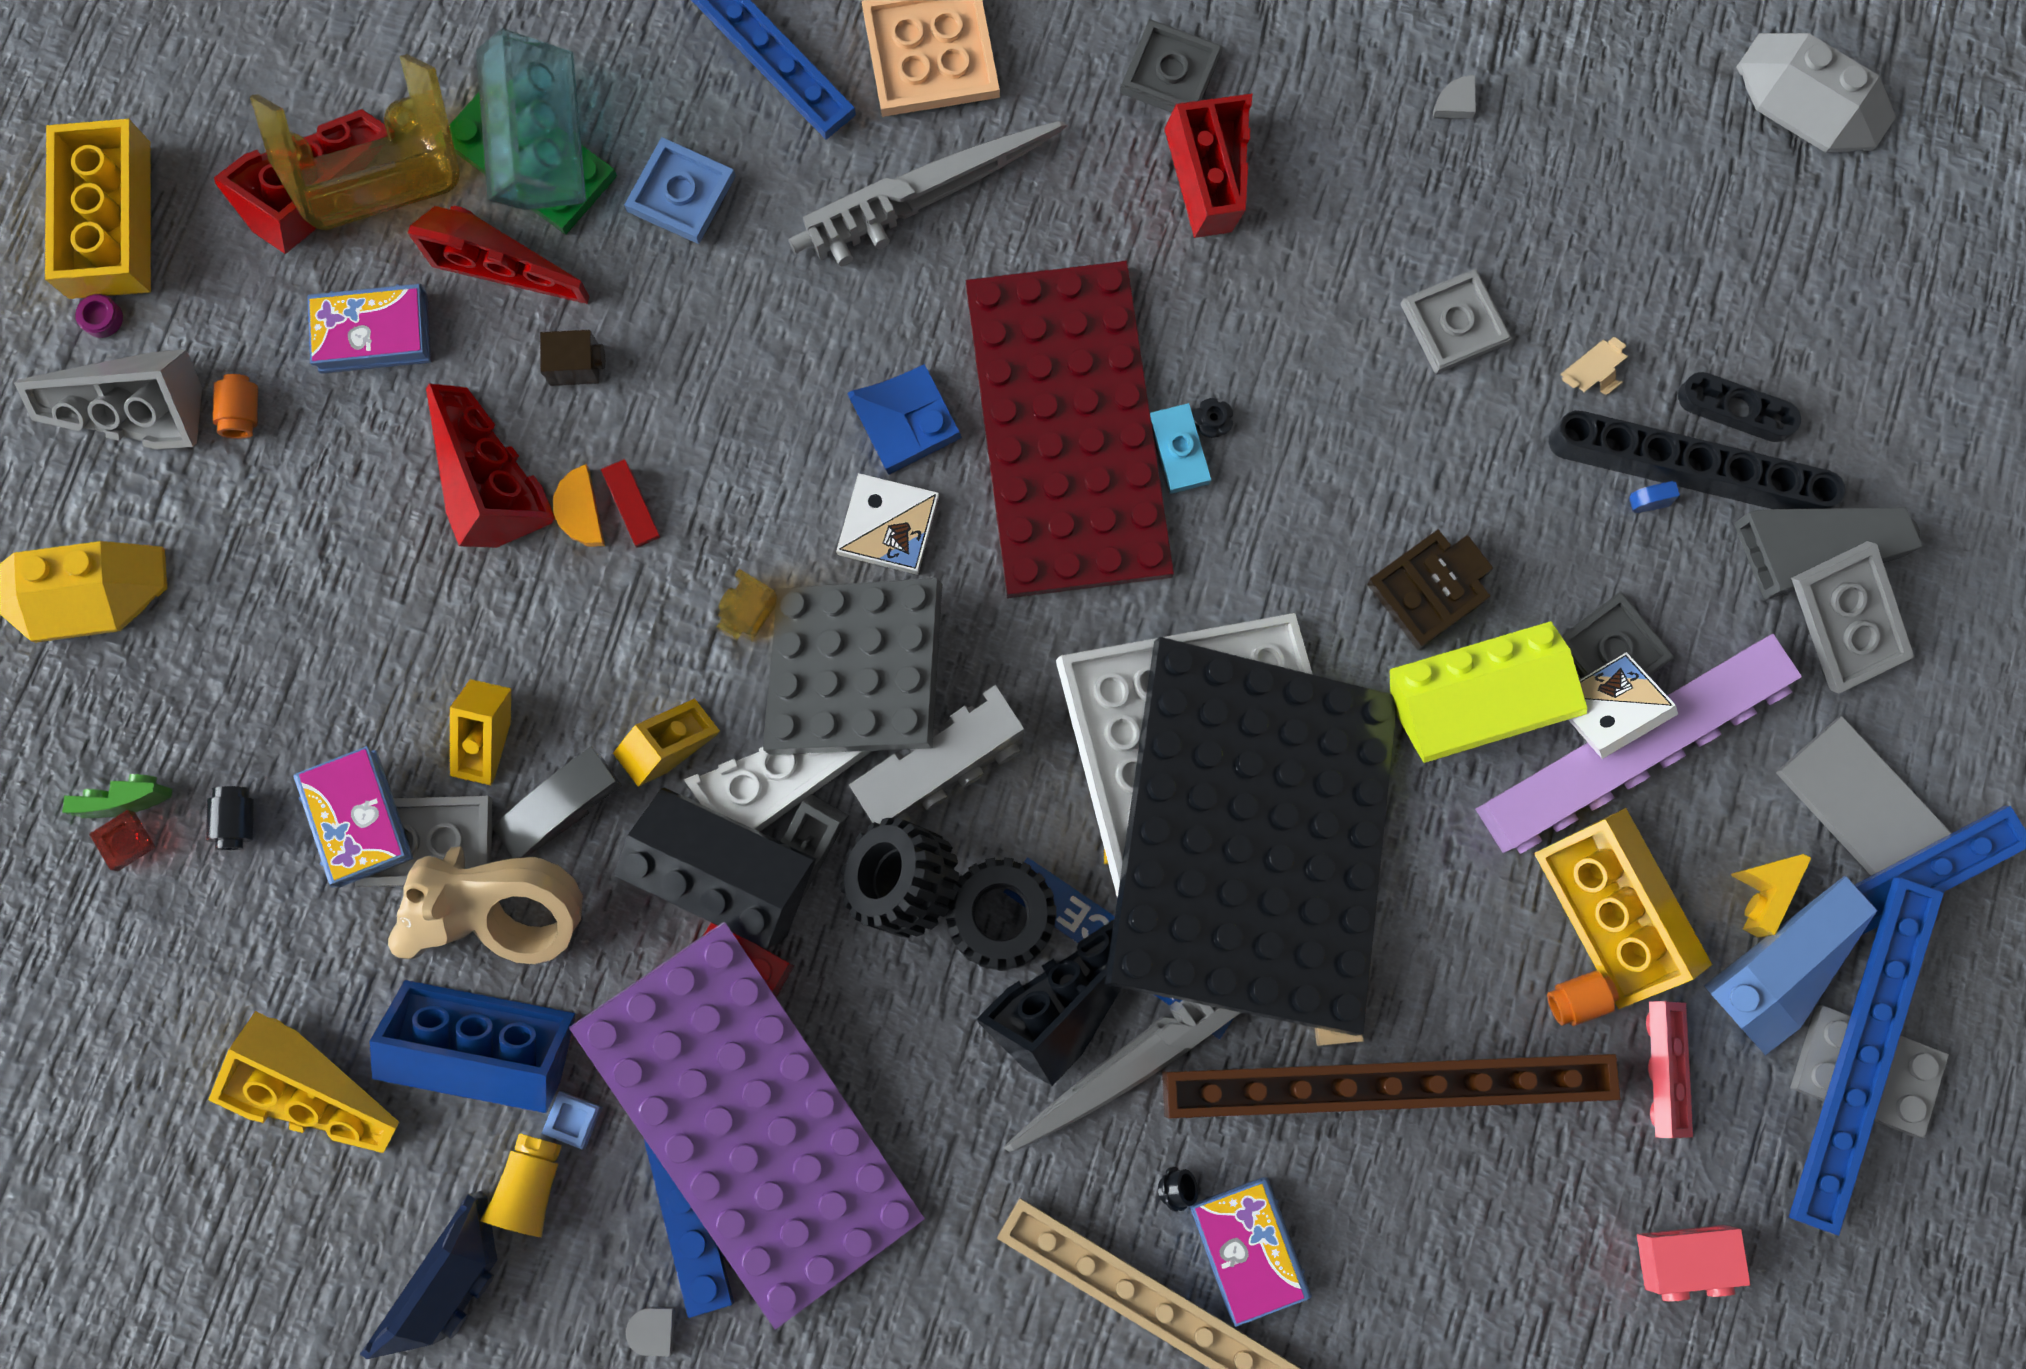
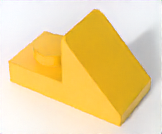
M1801 854L1731 874L1732 877L1760 891V894L1756 893L1746 906L1744 914L1748 919L1743 927L1744 931L1758 938L1776 934L1811 857Z

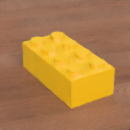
M130 119L46 125L45 280L68 299L86 298L93 294L113 296L151 292V142Z

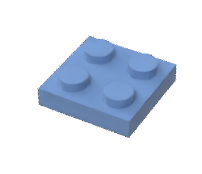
M661 137L624 206L628 213L700 244L736 177L735 172L730 167Z

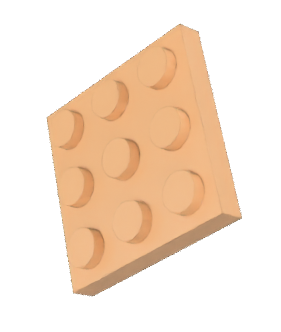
M982 0L861 1L882 117L1000 98V88Z

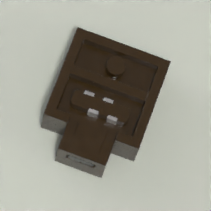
M1437 529L1371 577L1367 585L1415 648L1420 650L1490 598V594L1479 581L1493 570V567L1468 535L1451 546L1441 531Z

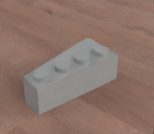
M996 685L982 693L987 700L976 709L974 706L968 708L963 706L950 715L951 718L945 723L946 729L939 733L937 729H934L933 748L909 749L911 753L904 757L900 752L894 753L849 784L872 823L880 824L884 818H892L894 820L899 818L910 822L909 814L923 806L928 811L938 806L948 798L945 793L947 790L959 783L963 788L971 785L984 775L982 768L995 760L999 765L1004 764L1021 752L1018 746L1023 743L1024 728Z

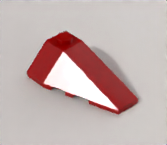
M363 109L319 125L317 132L298 140H295L293 136L280 140L281 146L262 154L258 150L246 153L216 175L214 181L251 231L286 254L319 226L394 136V131Z
M434 206L409 227L408 235L433 268L588 304L590 296L581 280L481 220L463 207L451 206L450 209Z

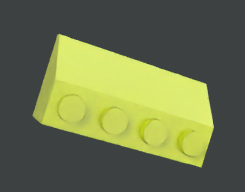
M1551 621L1390 669V694H1392L1396 705V715L1423 763L1587 714V705L1571 650Z

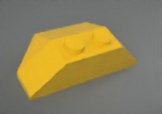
M97 541L14 552L0 563V615L34 643L121 631L149 605L155 596L159 597L167 590L165 548L162 546Z

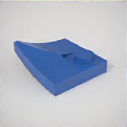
M925 364L889 380L847 393L888 475L962 438Z

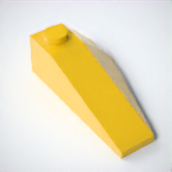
M257 1011L254 1012L229 1048L208 1099L249 1120L264 1123L267 1117L289 1122V1130L304 1133L307 1127L326 1131L333 1141L384 1153L400 1123L299 1032L284 1025L281 1021L269 1018Z

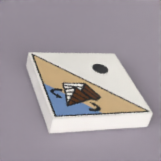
M858 473L836 550L837 555L918 575L939 500V493Z
M1626 652L1579 680L1587 705V714L1568 720L1603 759L1677 716L1678 711L1673 701Z

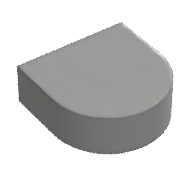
M646 1307L635 1313L626 1327V1340L630 1348L643 1356L670 1357L673 1354L675 1307Z

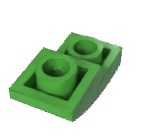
M129 774L128 781H110L109 791L83 789V796L64 795L62 813L80 818H106L127 815L145 810L171 798L172 789L156 784L157 777Z

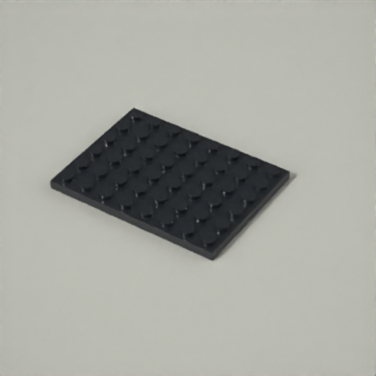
M1159 637L1154 641L1105 985L1353 1036L1363 1035L1396 718V705L1392 694L1164 637Z

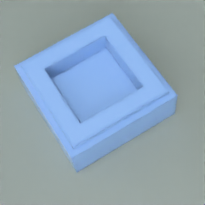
M559 1091L541 1134L579 1149H586L603 1107L567 1092Z

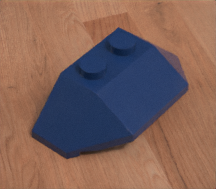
M481 1191L470 1193L466 1196L445 1230L361 1351L360 1355L365 1359L433 1345L445 1339L446 1336L452 1339L460 1330L468 1317L463 1310L473 1296L476 1299L480 1298L489 1287L494 1278L490 1270L497 1261L492 1225L480 1221L489 1205L487 1196Z

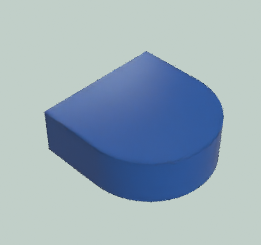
M1670 481L1639 489L1630 495L1629 500L1632 511L1634 513H1641L1670 507L1680 494L1677 483Z

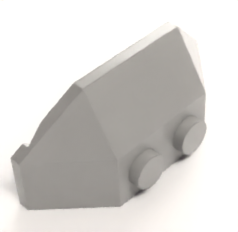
M1759 33L1736 67L1740 76L1743 75L1746 89L1757 111L1825 153L1850 152L1862 149L1863 151H1873L1896 118L1879 75L1810 33Z

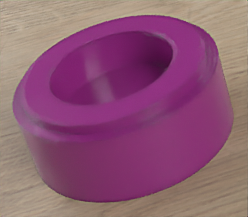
M93 294L84 298L77 306L75 313L78 325L89 335L96 338H105L113 335L121 327L123 321V313L119 305L108 296L102 294Z

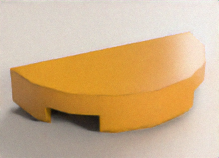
M587 464L571 470L559 482L553 496V513L559 527L572 540L583 543L588 547L605 546L590 470Z

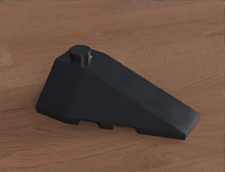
M1114 919L1079 941L1077 951L1064 960L1056 963L1053 958L1041 967L1044 972L1022 986L1020 981H1017L1008 987L977 1018L979 1024L1025 1070L1051 1086L1082 1056L1122 989L1105 985Z

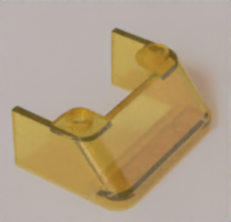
M408 54L401 55L400 60L409 97L392 102L386 109L384 124L388 137L313 158L309 143L299 134L289 131L285 113L281 107L259 94L250 96L268 160L306 222L318 229H332L448 193L455 188L459 181L460 170L435 67Z

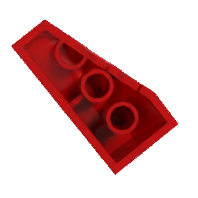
M429 383L426 392L445 509L458 546L497 548L552 524L555 517L542 485L534 475L527 477L516 462L519 455L512 446L505 447L492 431L495 423L467 387Z

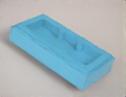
M1189 403L1151 412L1153 436L1170 494L1209 485L1211 477Z

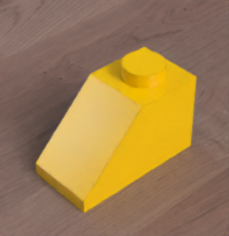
M470 679L450 706V776L492 785L511 724V688Z
M694 698L636 724L613 752V755L639 787L671 771L717 736L720 730Z

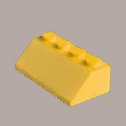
M1626 808L1534 853L1597 971L1603 977L1609 976L1614 982L1619 996L1618 1001L1614 1003L1618 1009L1694 980L1713 965Z

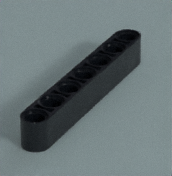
M1575 410L1567 413L1549 435L1551 451L1563 459L1657 482L1666 483L1673 481L1677 483L1678 487L1769 509H1831L1843 500L1846 493L1843 479L1837 473L1830 470L1585 411ZM1565 428L1574 430L1579 435L1580 441L1571 440L1567 436ZM1606 438L1615 440L1620 446V451L1611 449L1606 442ZM1647 448L1656 450L1661 457V461L1652 459L1648 454ZM1689 458L1695 459L1700 464L1701 471L1695 470L1690 465ZM1730 468L1736 469L1740 473L1742 481L1736 480L1731 475ZM1771 478L1777 479L1781 483L1783 491L1773 486ZM1813 488L1821 492L1823 501L1814 495Z

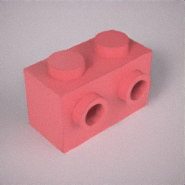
M1719 1225L1637 1234L1645 1290L1661 1295L1663 1301L1689 1300L1691 1291L1706 1290L1707 1296L1711 1297L1735 1295L1734 1287L1750 1286L1742 1230L1740 1228Z

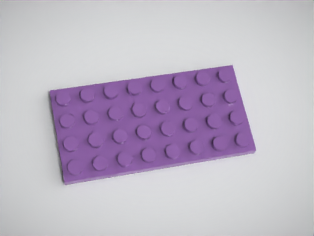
M725 922L569 1027L775 1330L925 1219Z

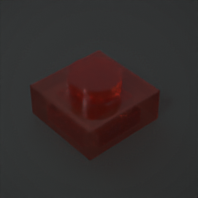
M130 810L124 811L89 833L109 869L117 872L156 848L136 813Z

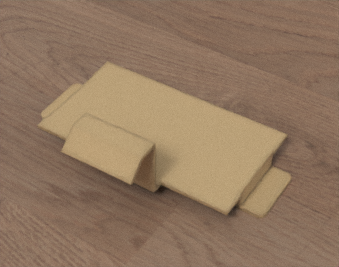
M1616 337L1611 338L1608 342L1603 339L1560 374L1563 376L1562 381L1572 388L1578 387L1583 392L1599 381L1600 392L1609 394L1623 383V381L1616 380L1615 367L1628 357L1622 353L1626 344Z

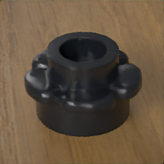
M1208 398L1200 403V408L1194 411L1195 425L1198 431L1206 437L1216 438L1225 435L1233 426V421L1231 420L1233 410L1224 401L1218 402L1216 398ZM1215 414L1218 419L1213 421L1210 419V415Z
M1169 1167L1166 1170V1175H1163L1159 1181L1158 1193L1161 1201L1174 1212L1178 1210L1184 1211L1187 1206H1192L1196 1203L1198 1186L1194 1175L1189 1170Z

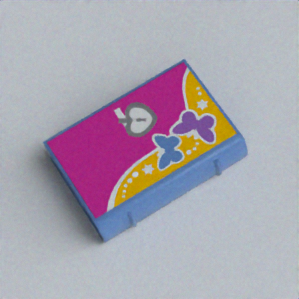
M396 284V286L341 292L330 291V293L307 296L310 364L312 366L316 365L320 374L431 363L428 298L422 284L401 286Z
M366 746L293 775L300 795L299 801L303 804L321 858L320 865L324 867L330 887H343L414 859L376 750L370 751V748Z
M1268 1177L1251 1181L1189 1206L1231 1323H1234L1235 1327L1312 1297L1304 1276L1305 1270L1301 1268L1278 1206L1279 1200L1275 1198Z

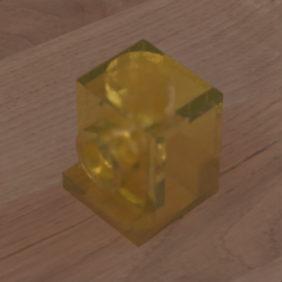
M738 569L734 576L739 584L736 589L731 587L723 595L718 609L721 610L718 614L720 621L716 627L736 641L740 636H743L752 642L776 607L777 594L775 590Z

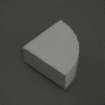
M1475 75L1455 79L1442 90L1433 110V118L1473 119L1476 113Z

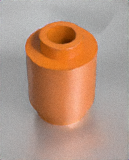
M226 374L222 380L214 382L213 424L217 426V434L220 436L235 439L249 438L253 436V428L258 425V386L250 382L249 377L245 375Z
M1597 970L1556 984L1555 990L1547 993L1551 1012L1561 1026L1568 1023L1576 1026L1612 1013L1615 1010L1614 1002L1619 999L1612 979L1609 976L1603 977Z

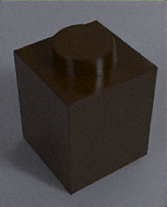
M591 330L540 332L541 373L550 386L599 384V369H605L606 365L605 350L603 344H598Z

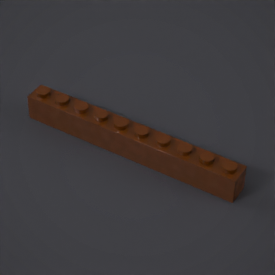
M1616 1054L1162 1072L1164 1117L1166 1118L1621 1100Z

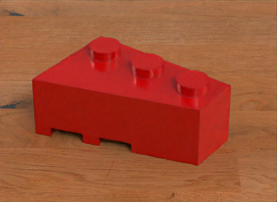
M1253 93L1176 104L1164 128L1194 238L1233 232L1246 211L1248 163H1246L1247 144L1250 140L1251 129L1248 128L1249 110L1252 106Z

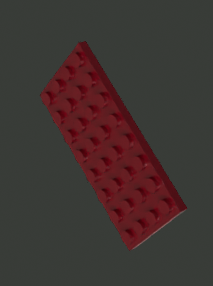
M1127 261L965 280L1007 598L1173 578V564Z

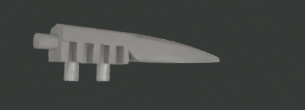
M1057 121L1013 133L933 161L894 179L884 178L803 216L806 231L789 238V243L795 254L813 246L820 260L827 258V252L831 250L839 266H846L853 260V256L846 245L847 242L851 241L853 246L861 243L860 236L868 233L876 249L886 247L890 240L882 227L883 225L887 224L890 229L896 227V219H906L919 213V209L995 172L1055 136L1067 124L1063 121Z
M1183 1000L1180 1003L1175 1001L1170 1005L1174 1018L1162 1016L1152 1023L1147 1030L1115 1052L1050 1104L1003 1148L1009 1152L1021 1149L1101 1108L1174 1062L1241 1012Z

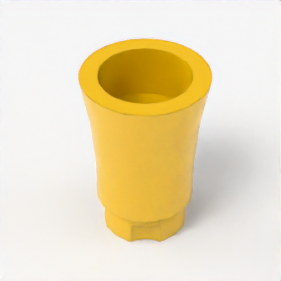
M519 1133L515 1151H510L504 1172L480 1221L510 1231L542 1237L546 1207L558 1163H555L559 1156L562 1145Z

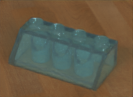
M501 28L476 50L488 201L522 210L582 204L586 201L573 52Z

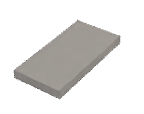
M1842 716L1831 722L1775 772L1871 876L1952 834Z

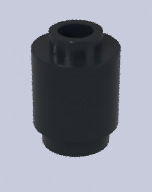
M239 786L212 788V798L207 799L206 841L215 842L216 850H242L243 842L253 840L254 799L249 798V788Z

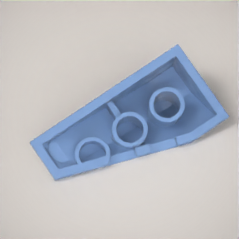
M1844 876L1783 923L1775 935L1764 938L1704 986L1766 1055L1802 1027L1877 910L1856 886Z

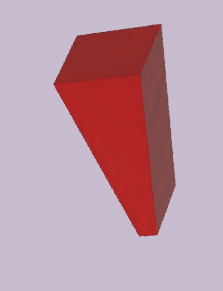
M623 459L602 468V474L635 547L637 548L660 538L627 461Z

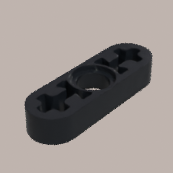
M1698 372L1693 374L1681 385L1678 391L1679 403L1686 411L1770 442L1786 440L1798 430L1801 424L1800 412L1792 403L1710 373ZM1697 386L1703 387V395L1706 397L1702 401L1696 399L1697 392L1694 389ZM1720 393H1723L1724 396L1719 401V399H1717L1716 397ZM1730 399H1743L1749 407L1748 416L1739 417L1733 414L1729 407ZM1776 414L1781 415V422L1785 424L1781 429L1775 427L1776 420L1772 417ZM1758 415L1763 416L1759 421H1755Z

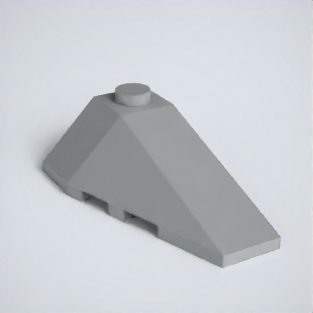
M187 349L150 352L22 378L14 382L32 421L80 431L82 428L104 432L106 438L118 441L126 437L142 441L144 447L156 450L193 447L197 444L202 385Z

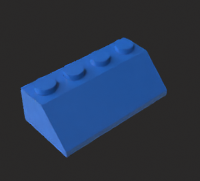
M405 980L370 1039L372 1079L547 1113L561 1082L572 1034L569 1027L574 1024L575 1013Z

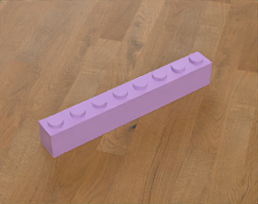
M1771 634L1668 694L1667 696L1677 707V716L1603 759L1587 742L1477 807L1475 810L1502 853L1516 847L1519 854L1542 842L1539 833L1552 826L1555 832H1558L1579 820L1574 812L1588 805L1591 811L1614 799L1615 797L1611 790L1624 783L1626 788L1630 789L1651 777L1647 769L1658 762L1663 768H1666L1685 757L1686 754L1682 749L1683 747L1694 741L1698 747H1701L1722 734L1718 729L1720 725L1730 720L1736 726L1754 716L1757 712L1753 706L1765 699L1771 705L1791 694L1792 690L1788 685L1802 676L1775 635Z

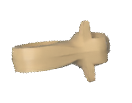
M461 846L451 847L443 860L426 856L418 859L410 869L403 888L404 896L397 913V923L389 935L388 946L391 953L398 958L415 959L430 947L448 944L474 932L485 946L496 955L505 959L525 964H538L550 961L568 947L574 930L581 921L583 895L575 879L560 866L536 857L513 858L465 869L463 848ZM513 896L530 898L548 908L557 922L543 927L524 925L508 916L499 901Z

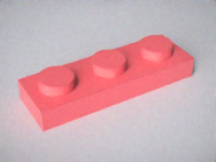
M1649 1002L1646 1029L1651 1037L1652 1057L1649 1059L1648 1073L1653 1081L1654 1102L1651 1105L1650 1117L1652 1124L1655 1126V1137H1693L1686 1003Z

